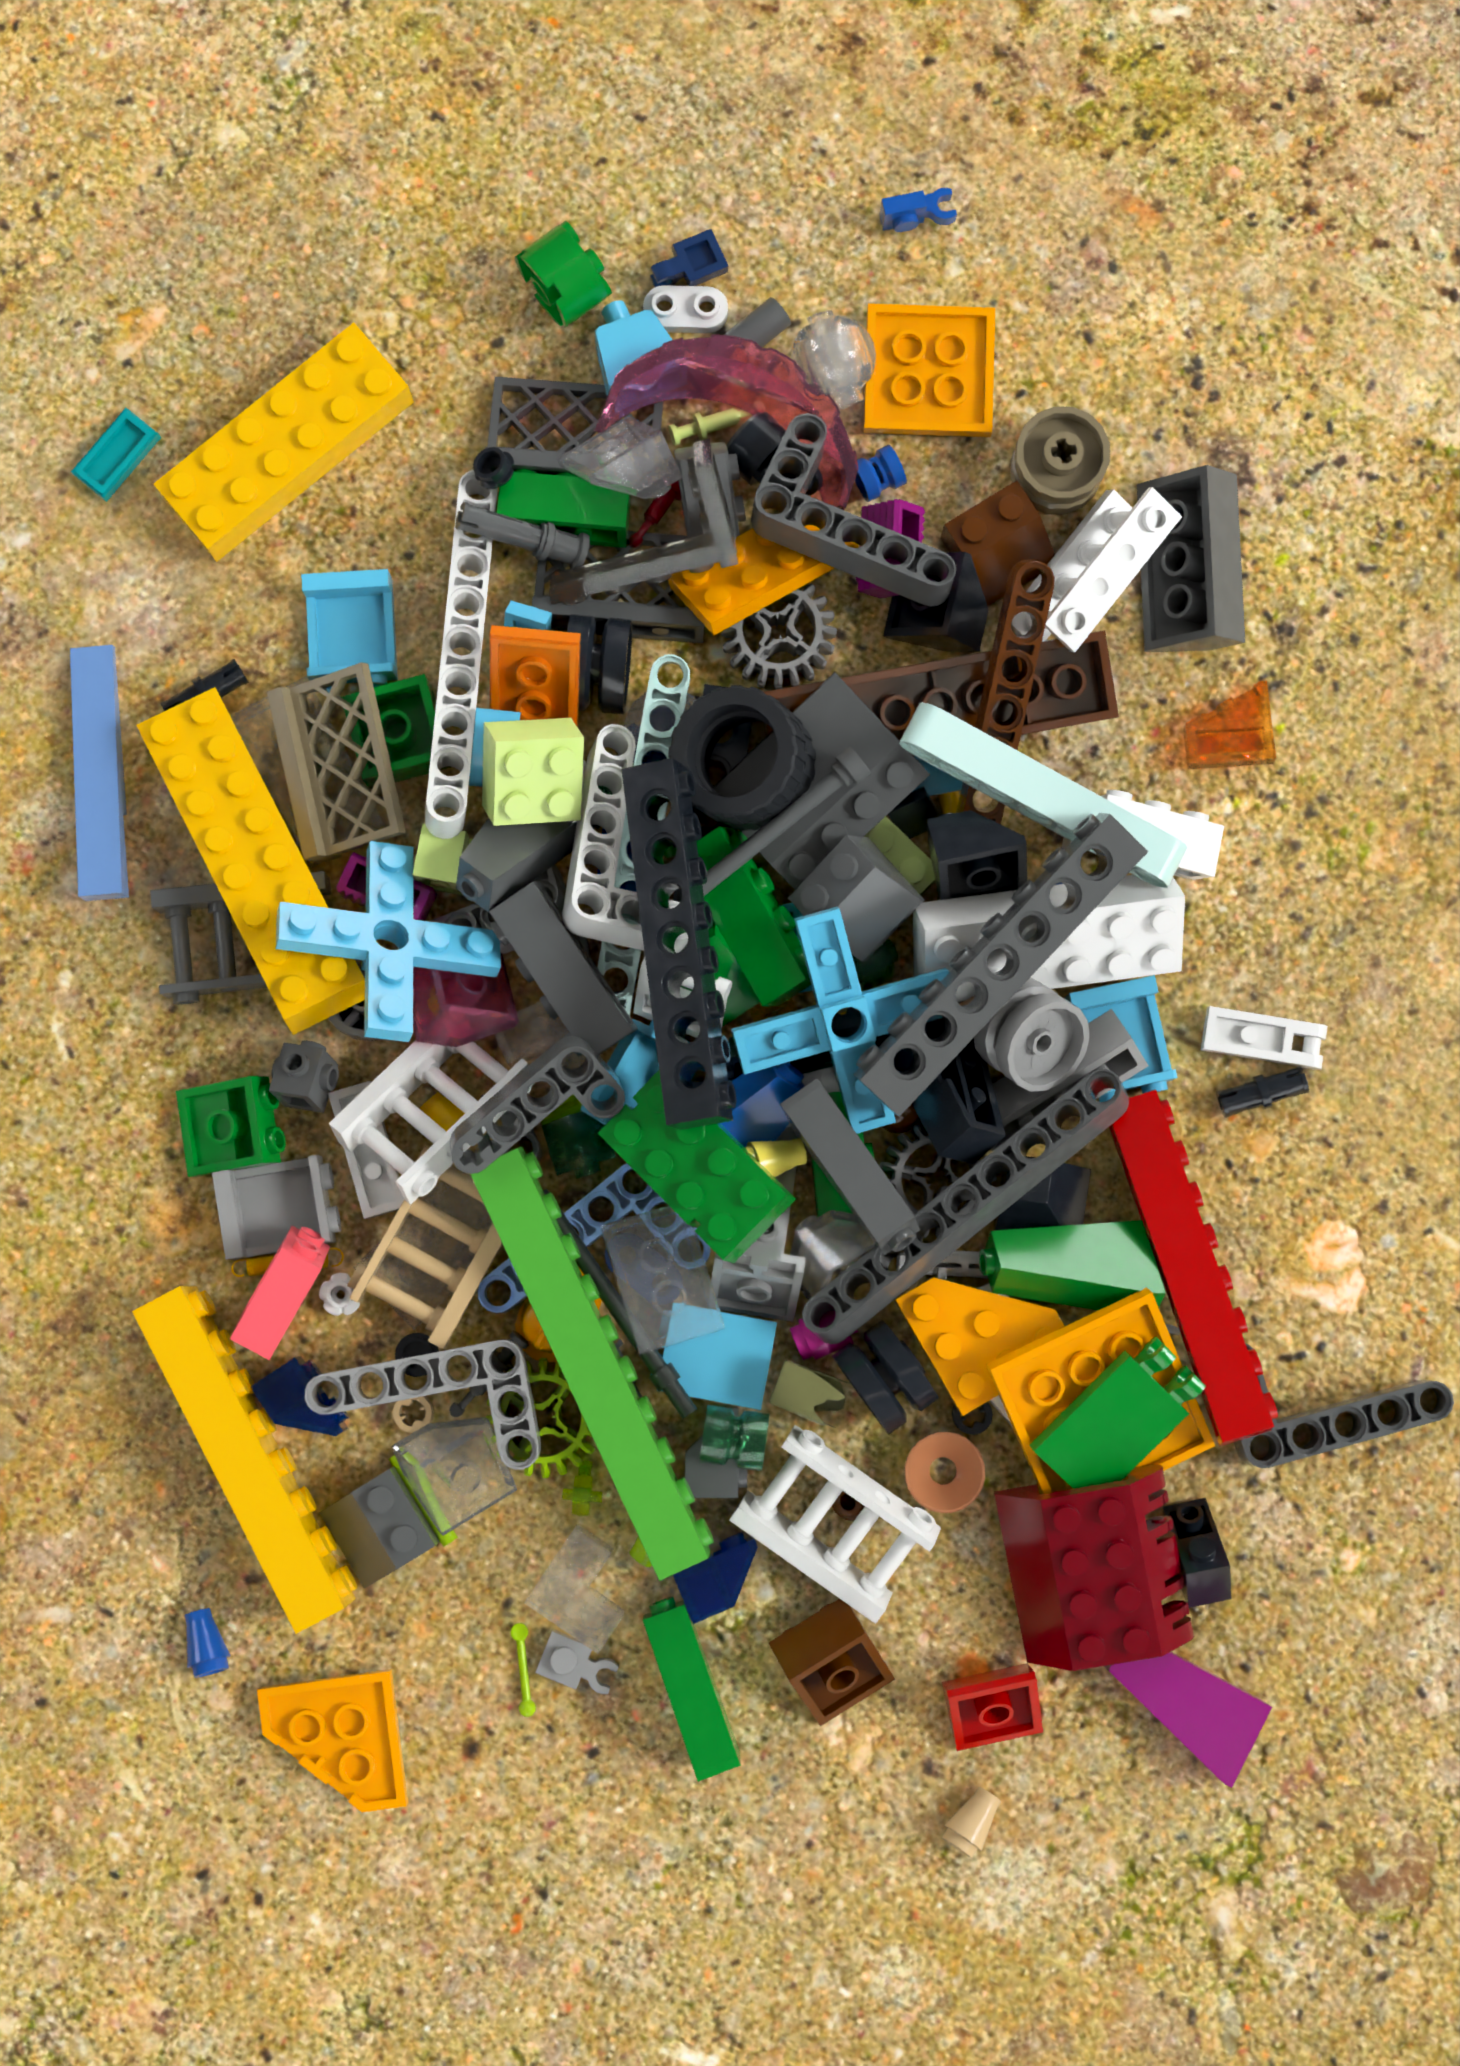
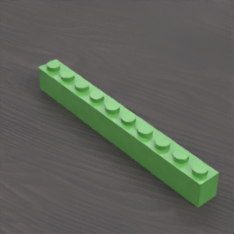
M523 1147L501 1155L486 1169L470 1175L659 1581L708 1559L710 1555L708 1545L714 1543L712 1534L704 1518L696 1521L689 1505L695 1502L692 1491L684 1477L677 1480L670 1463L676 1461L673 1450L665 1436L658 1439L651 1424L657 1420L653 1407L646 1395L639 1398L632 1383L638 1379L634 1366L628 1355L620 1357L613 1341L619 1339L614 1323L608 1314L601 1316L594 1301L600 1298L598 1289L589 1273L582 1276L575 1261L581 1257L578 1246L571 1233L563 1235L556 1219L562 1217V1213L553 1194L550 1192L545 1195L538 1178L543 1176V1172L533 1152L526 1154Z

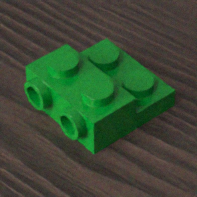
M247 1076L176 1091L188 1177H199L224 1170H241L281 1163L280 1153L285 1150L286 1139L282 1129L276 1127L274 1109L278 1108L279 1101L269 1092L271 1084L269 1076Z

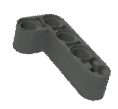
M574 1035L563 1037L456 1127L450 1138L451 1156L454 1165L460 1171L469 1174L479 1173L486 1169L571 1095H574L595 1117L604 1119L615 1116L623 1108L625 1102L624 1090L618 1076L583 1038ZM571 1052H579L585 1056L583 1064L575 1069L564 1067L561 1064L563 1058ZM543 1081L551 1085L549 1093L544 1097L535 1098L527 1093L528 1088L535 1082ZM609 1085L615 1090L613 1095L606 1101H597L591 1097L596 1087ZM501 1111H511L517 1115L515 1122L506 1127L496 1125L493 1119ZM483 1126L486 1128L487 1133L484 1136L482 1132ZM466 1142L470 1146L478 1144L479 1151L474 1153L469 1149L463 1153V1144Z

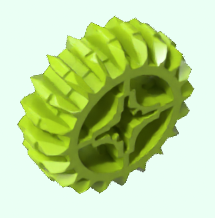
M540 1358L538 1364L539 1372L534 1373L531 1363L526 1361L530 1383L551 1381L559 1384L547 1401L537 1402L534 1400L535 1409L543 1411L551 1406L556 1398L558 1399L553 1408L555 1415L552 1416L556 1418V1425L558 1427L546 1425L539 1430L540 1437L545 1434H553L560 1439L563 1438L571 1445L558 1453L540 1454L539 1458L530 1467L524 1469V1475L531 1476L534 1472L535 1464H540L542 1478H549L551 1474L550 1464L556 1463L559 1474L565 1475L568 1472L565 1459L570 1458L576 1467H580L583 1464V1460L576 1451L579 1448L588 1454H592L595 1451V1447L585 1440L587 1435L591 1437L592 1435L582 1413L579 1432L572 1429L562 1418L561 1408L571 1390L564 1375H562L558 1362L555 1365L554 1372L548 1371L549 1363L547 1358ZM514 1391L506 1392L503 1399L500 1400L502 1411L509 1415L512 1403L522 1412L524 1409L522 1396ZM492 1415L485 1416V1423L493 1424ZM495 1431L487 1435L489 1441L496 1440ZM515 1437L510 1440L508 1450L515 1454L513 1456L514 1459L526 1460L532 1454V1451H530L532 1449L531 1442L526 1437H523L520 1443ZM497 1449L495 1453L500 1457Z

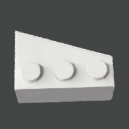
M1107 790L1106 795L1101 796L1186 844L1188 848L1174 876L1192 880L1215 877L1224 826L1208 822L1209 815L1195 811H1184L1183 814L1170 811V804L1160 801L1148 800L1145 801V804L1132 801V794L1119 790ZM1064 837L1062 848L1065 850L1072 841Z

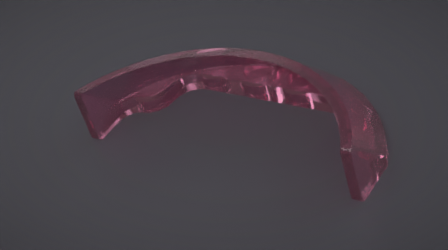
M712 334L711 337L683 340L682 337L663 343L661 347L644 354L631 364H627L615 376L594 431L603 433L620 418L639 408L673 399L691 398L717 401L740 408L752 415L758 412H768L786 430L792 419L800 414L810 413L820 417L826 424L827 436L822 460L818 466L823 476V485L819 492L823 502L845 510L858 471L856 451L852 450L847 431L839 416L840 410L829 394L826 396L808 376V371L785 354L773 348H762L753 340L736 336ZM806 439L798 440L805 444H812L811 441Z

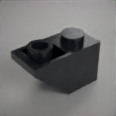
M1206 1498L1163 1506V1515L1171 1516L1174 1528L1171 1532H1174L1176 1536L1182 1568L1179 1575L1183 1576L1185 1584L1182 1592L1189 1608L1232 1599L1230 1563Z

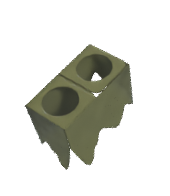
M785 1360L769 1402L819 1425L833 1427L824 1423L815 1411H838L843 1409L846 1397L841 1382L851 1383L794 1361Z

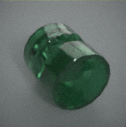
M707 1405L699 1463L725 1465L729 1459H734L737 1468L762 1471L769 1413L744 1410L740 1417H735L731 1408Z

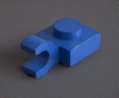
M940 188L924 195L922 190L883 198L879 213L882 230L894 229L895 232L910 231L915 229L920 223H924L925 218H930L939 225H949L955 222L957 217L956 210L942 211L938 207L940 202L951 200L952 189Z

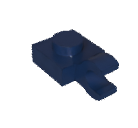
M709 229L673 244L672 252L674 258L651 266L653 274L650 275L654 287L662 285L673 286L682 278H685L688 286H697L728 273L729 265L712 229Z

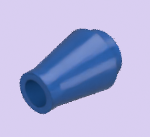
M211 1608L185 1614L187 1668H192L194 1678L216 1674L229 1669L227 1658L231 1657L212 1617Z

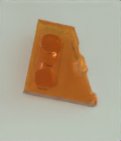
M1259 681L1253 685L1251 690L1235 699L1231 697L1218 704L1216 709L1210 713H1202L1185 723L1183 733L1187 769L1274 764L1276 751L1267 681Z

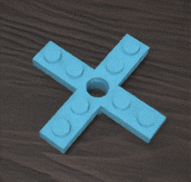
M370 841L366 852V913L280 902L277 909L275 949L361 960V970L365 971L364 1037L402 1042L410 1041L413 1034V967L497 977L501 968L500 940L493 930L413 919L412 874L414 847ZM376 940H388L394 943L399 950L386 949L380 946Z
M833 907L795 918L796 929L817 1005L731 1029L742 1072L745 1075L829 1050L846 1116L856 1134L896 1123L894 1113L853 1075L859 1069L856 1063L868 1048L876 1045L877 1036L888 1034L889 1026L903 1012H907L910 1015L922 1002L918 997L923 989L935 979L941 982L949 973V970L943 968L861 991L840 908ZM846 1007L857 1009L862 1018L858 1031L849 1037L835 1035L831 1027L834 1015ZM934 1015L927 1022L943 1017L941 1015Z

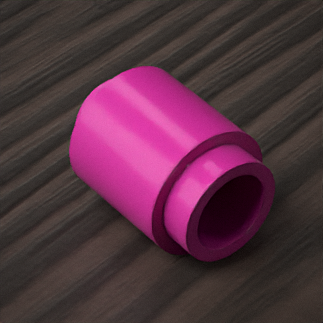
M829 1311L821 1317L819 1322L820 1328H825L832 1324L836 1316L835 1311ZM803 1318L798 1320V1325L790 1328L794 1342L803 1360L811 1357L817 1360L842 1349L849 1343L854 1344L851 1335L837 1344H828L821 1341L805 1326Z

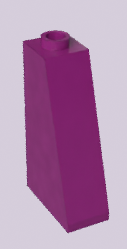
M1172 1651L1162 1657L1104 1666L1225 1785L1233 1787L1272 1706Z

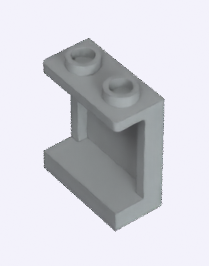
M312 1155L304 1159L212 1173L226 1260H238L276 1253L291 1226L298 1229L308 1227L318 1232L325 1239L323 1242L325 1244L336 1242L335 1233L341 1232V1220L338 1207L330 1206L328 1189L334 1188V1177L331 1164L323 1163L322 1156Z

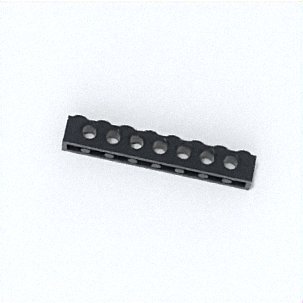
M673 758L623 768L621 771L666 1125L684 1130L733 1121L732 1108L736 1107V1092L733 1083L730 1080L728 1081L726 1063L730 1062L731 1054L726 1036L722 1035L720 1018L724 1017L725 1007L720 991L716 990L714 973H717L719 970V961L715 948L710 946L708 929L713 926V916L709 903L704 901L702 884L707 883V870L703 859L698 855L697 840L701 839V825L698 816L693 813L691 797L695 796L696 793L694 777L687 767ZM670 801L671 810L668 816L658 820L659 808L664 803ZM676 845L677 852L675 858L670 863L664 864L663 855L670 846ZM681 889V902L676 907L670 909L669 898L675 890ZM686 932L688 935L687 946L683 951L676 953L674 949L675 941L679 935ZM688 977H692L694 980L693 990L687 997L682 998L680 994L681 984ZM698 1021L700 1026L699 1035L693 1042L688 1043L686 1040V1030L691 1023ZM703 1066L706 1072L705 1080L699 1087L694 1088L691 1082L692 1074L698 1067Z

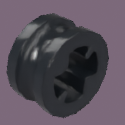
M988 1402L981 1405L982 1407L978 1411L984 1412L982 1422L974 1421L971 1427H968L962 1423L966 1418L964 1416L960 1417V1412L954 1404L952 1408L953 1422L958 1429L966 1434H980L988 1429L992 1422L993 1413L991 1406Z

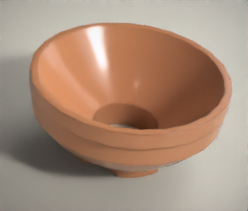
M936 1432L920 1439L911 1448L904 1467L905 1481L912 1497L921 1506L938 1513H953L966 1508L979 1496L985 1480V1465L979 1450L969 1439L952 1432ZM941 1457L952 1460L956 1468L954 1478L945 1484L934 1482L930 1476L932 1462Z

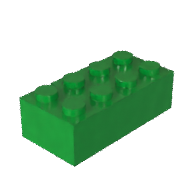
M658 1070L632 1097L638 1103L637 1106L632 1108L625 1104L620 1112L598 1134L688 1225L697 1228L695 1232L722 1260L734 1264L796 1198L721 1123L684 1130L667 1126L660 1072Z

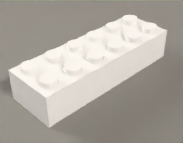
M1134 875L1125 876L1030 978L1046 985L1050 989L1182 971L1184 893L1174 877L1168 888H1161ZM1064 884L1054 885L1049 895L1052 905L1059 907L1064 904L1068 891ZM1016 890L922 902L913 912L914 977L943 968L948 969L950 972L953 968L949 964L954 956L966 946L972 949L984 936L980 931L985 923L997 913L1003 916L1015 903L1011 897ZM1031 915L1023 918L1018 927L1020 937L1023 940L1030 939L1037 930L1036 920ZM1001 948L992 951L987 959V966L992 973L1000 971L1006 963V955ZM965 982L958 987L956 992L957 1002L965 1001L975 995L973 983Z

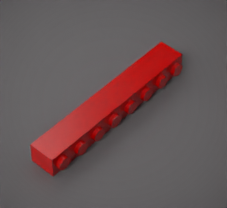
M1152 1090L1130 1097L1127 1111L1109 1126V1130L1140 1219L1143 1221L1194 1374L1206 1386L1201 1395L1218 1445L1221 1447L1271 1431L1275 1427L1272 1419L1278 1418V1412L1271 1393H1263L1257 1376L1263 1375V1370L1255 1349L1248 1351L1242 1335L1248 1332L1244 1314L1240 1306L1232 1307L1227 1291L1233 1290L1228 1269L1225 1264L1218 1266L1213 1249L1218 1248L1214 1229L1211 1223L1203 1224L1198 1208L1203 1207L1204 1203L1196 1181L1188 1182L1184 1166L1189 1165L1185 1147L1181 1140L1174 1142L1169 1128L1170 1125L1175 1124L1171 1107L1167 1099L1160 1101L1157 1091Z

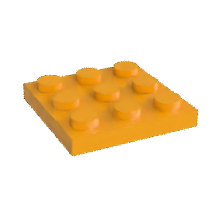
M868 303L863 433L991 437L993 429L995 308Z

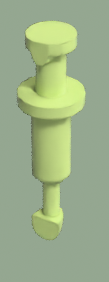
M758 399L754 401L755 406L740 411L730 408L702 417L699 412L694 413L692 423L680 427L675 426V424L668 426L671 440L674 446L679 445L681 439L698 435L701 442L707 440L708 433L736 425L740 418L758 412H765L766 404L763 400Z

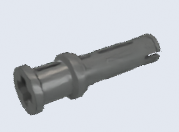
M463 502L460 506V510H463V512L458 511L455 525L457 530H464L532 551V555L537 560L545 561L546 558L559 561L568 564L573 571H579L585 562L590 542L589 535L581 532L579 535H574L555 529L554 523L550 522L541 523L538 526L470 505L467 502Z

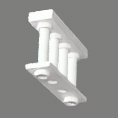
M1149 487L1133 508L1114 489L1106 490L1047 564L1052 569L1055 582L1042 641L1047 640L1052 633L1071 652H1076L1182 516L1153 487ZM1039 574L1026 592H1033L1040 586L1041 574ZM1027 612L1018 613L1011 622L1012 631L1017 636L1025 635L1032 626L1031 617Z
M455 1003L329 1122L337 1141L350 1153L359 1144L366 1143L402 1174L396 1180V1183L404 1200L410 1205L419 1196L427 1195L437 1184L438 1178L453 1164L450 1138L456 1127L529 1066L525 1060L521 1059L508 1071L470 1038L474 1031L468 1015ZM453 1053L462 1054L496 1083L478 1101L439 1069ZM428 1082L465 1113L447 1132L408 1099L422 1083ZM535 1083L531 1084V1086L528 1088V1091H527L528 1094L530 1093V1091H531V1089H532V1086H533ZM506 1111L496 1114L493 1122L495 1123ZM397 1112L433 1143L416 1162L377 1130V1127L391 1113ZM484 1126L482 1127L483 1134L486 1132V1128ZM467 1142L463 1144V1153L470 1147Z
M794 1425L782 1445V1448L789 1452L791 1456L762 1496H755L750 1491H747L729 1521L876 1624L885 1612L893 1593L887 1589L885 1585L916 1543L930 1552L935 1545L941 1527L936 1524L934 1518L927 1511L918 1507L913 1508L826 1447L822 1438L810 1430H802ZM807 1465L828 1481L800 1520L792 1522L778 1512L776 1506ZM844 1491L865 1507L835 1548L828 1547L816 1539L812 1532L841 1492ZM881 1517L901 1531V1534L872 1573H864L850 1563L849 1557L877 1519Z

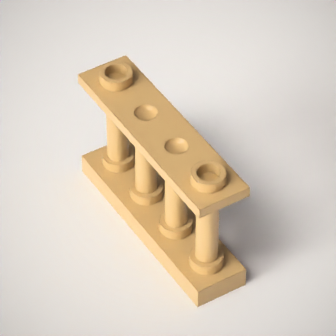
M425 1146V1147L423 1148V1150L421 1151L420 1155L418 1156L417 1160H418L429 1148H427V1147ZM450 1166L438 1178L483 1203L472 1177ZM419 1198L411 1205L404 1200L368 1265L359 1263L347 1285L354 1289L350 1299L360 1302L367 1291L427 1324L425 1329L432 1332L428 1342L441 1349H445L502 1246V1241L494 1224L491 1225L489 1231L480 1228L478 1231ZM409 1213L470 1246L468 1251L474 1253L475 1256L468 1269L466 1270L460 1266L458 1269H455L396 1237ZM387 1252L447 1284V1290L454 1294L446 1309L439 1305L435 1309L376 1277L375 1274Z

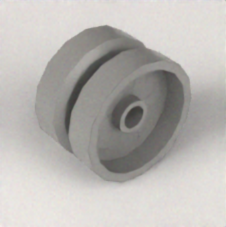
M1029 978L974 1037L975 1049L986 1063L1002 1072L1005 1077L1016 1085L1030 1092L1047 1091L1062 1084L1070 1077L1084 1058L1090 1038L1088 1020L1081 1009L1073 1003L1062 998L1046 985L1033 978Z

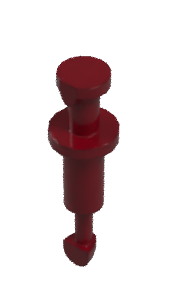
M677 471L670 480L662 478L658 482L661 490L645 511V521L636 533H632L629 537L628 543L631 547L638 548L643 543L642 537L649 527L659 523L674 500H681Z

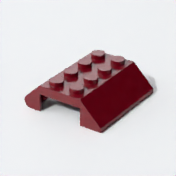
M1152 1464L1135 1467L1127 1474V1480L1040 1494L1038 1484L994 1491L1027 1663L1068 1671H1078L1162 1657L1194 1638L1191 1618L1187 1616L1190 1612L1188 1602L1173 1600L1164 1603V1605L1161 1603V1600L1173 1595L1178 1590H1182L1185 1586L1183 1576L1179 1575L1182 1568L1176 1536L1174 1532H1171L1174 1528L1173 1520L1168 1515L1155 1516L1149 1520L1145 1518L1146 1514L1160 1508L1169 1501L1167 1491L1162 1489L1166 1486L1162 1465Z

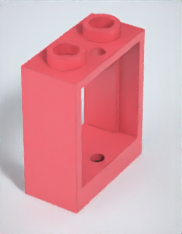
M294 1226L290 1227L244 1308L230 1340L270 1360L320 1273L330 1249L329 1245L323 1243L325 1239L318 1232L308 1227H301V1229Z

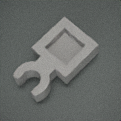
M553 1629L535 1673L575 1690L580 1679L583 1678L588 1680L590 1687L595 1692L608 1694L610 1686L601 1683L597 1678V1673L603 1668L617 1672L619 1664L610 1658H600L596 1661L590 1659L589 1656L593 1645Z

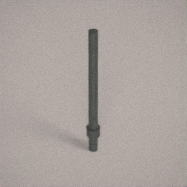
M547 1189L543 1190L545 1195L549 1193ZM561 1210L562 1217L556 1220L563 1235L571 1233L581 1254V1257L575 1260L584 1275L588 1273L591 1275L598 1289L600 1299L652 1373L649 1377L658 1392L661 1390L665 1392L682 1419L697 1410V1407L677 1380L681 1376L671 1362L666 1364Z

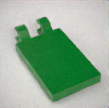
M1154 1337L1135 1358L1124 1350L1030 1444V1447L1073 1489L1121 1481L1189 1414L1181 1404L1196 1398L1206 1386L1185 1365L1162 1387L1152 1375L1169 1367L1176 1359V1356L1157 1337Z

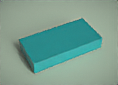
M125 408L74 467L71 473L107 502L161 437L159 433L129 409Z

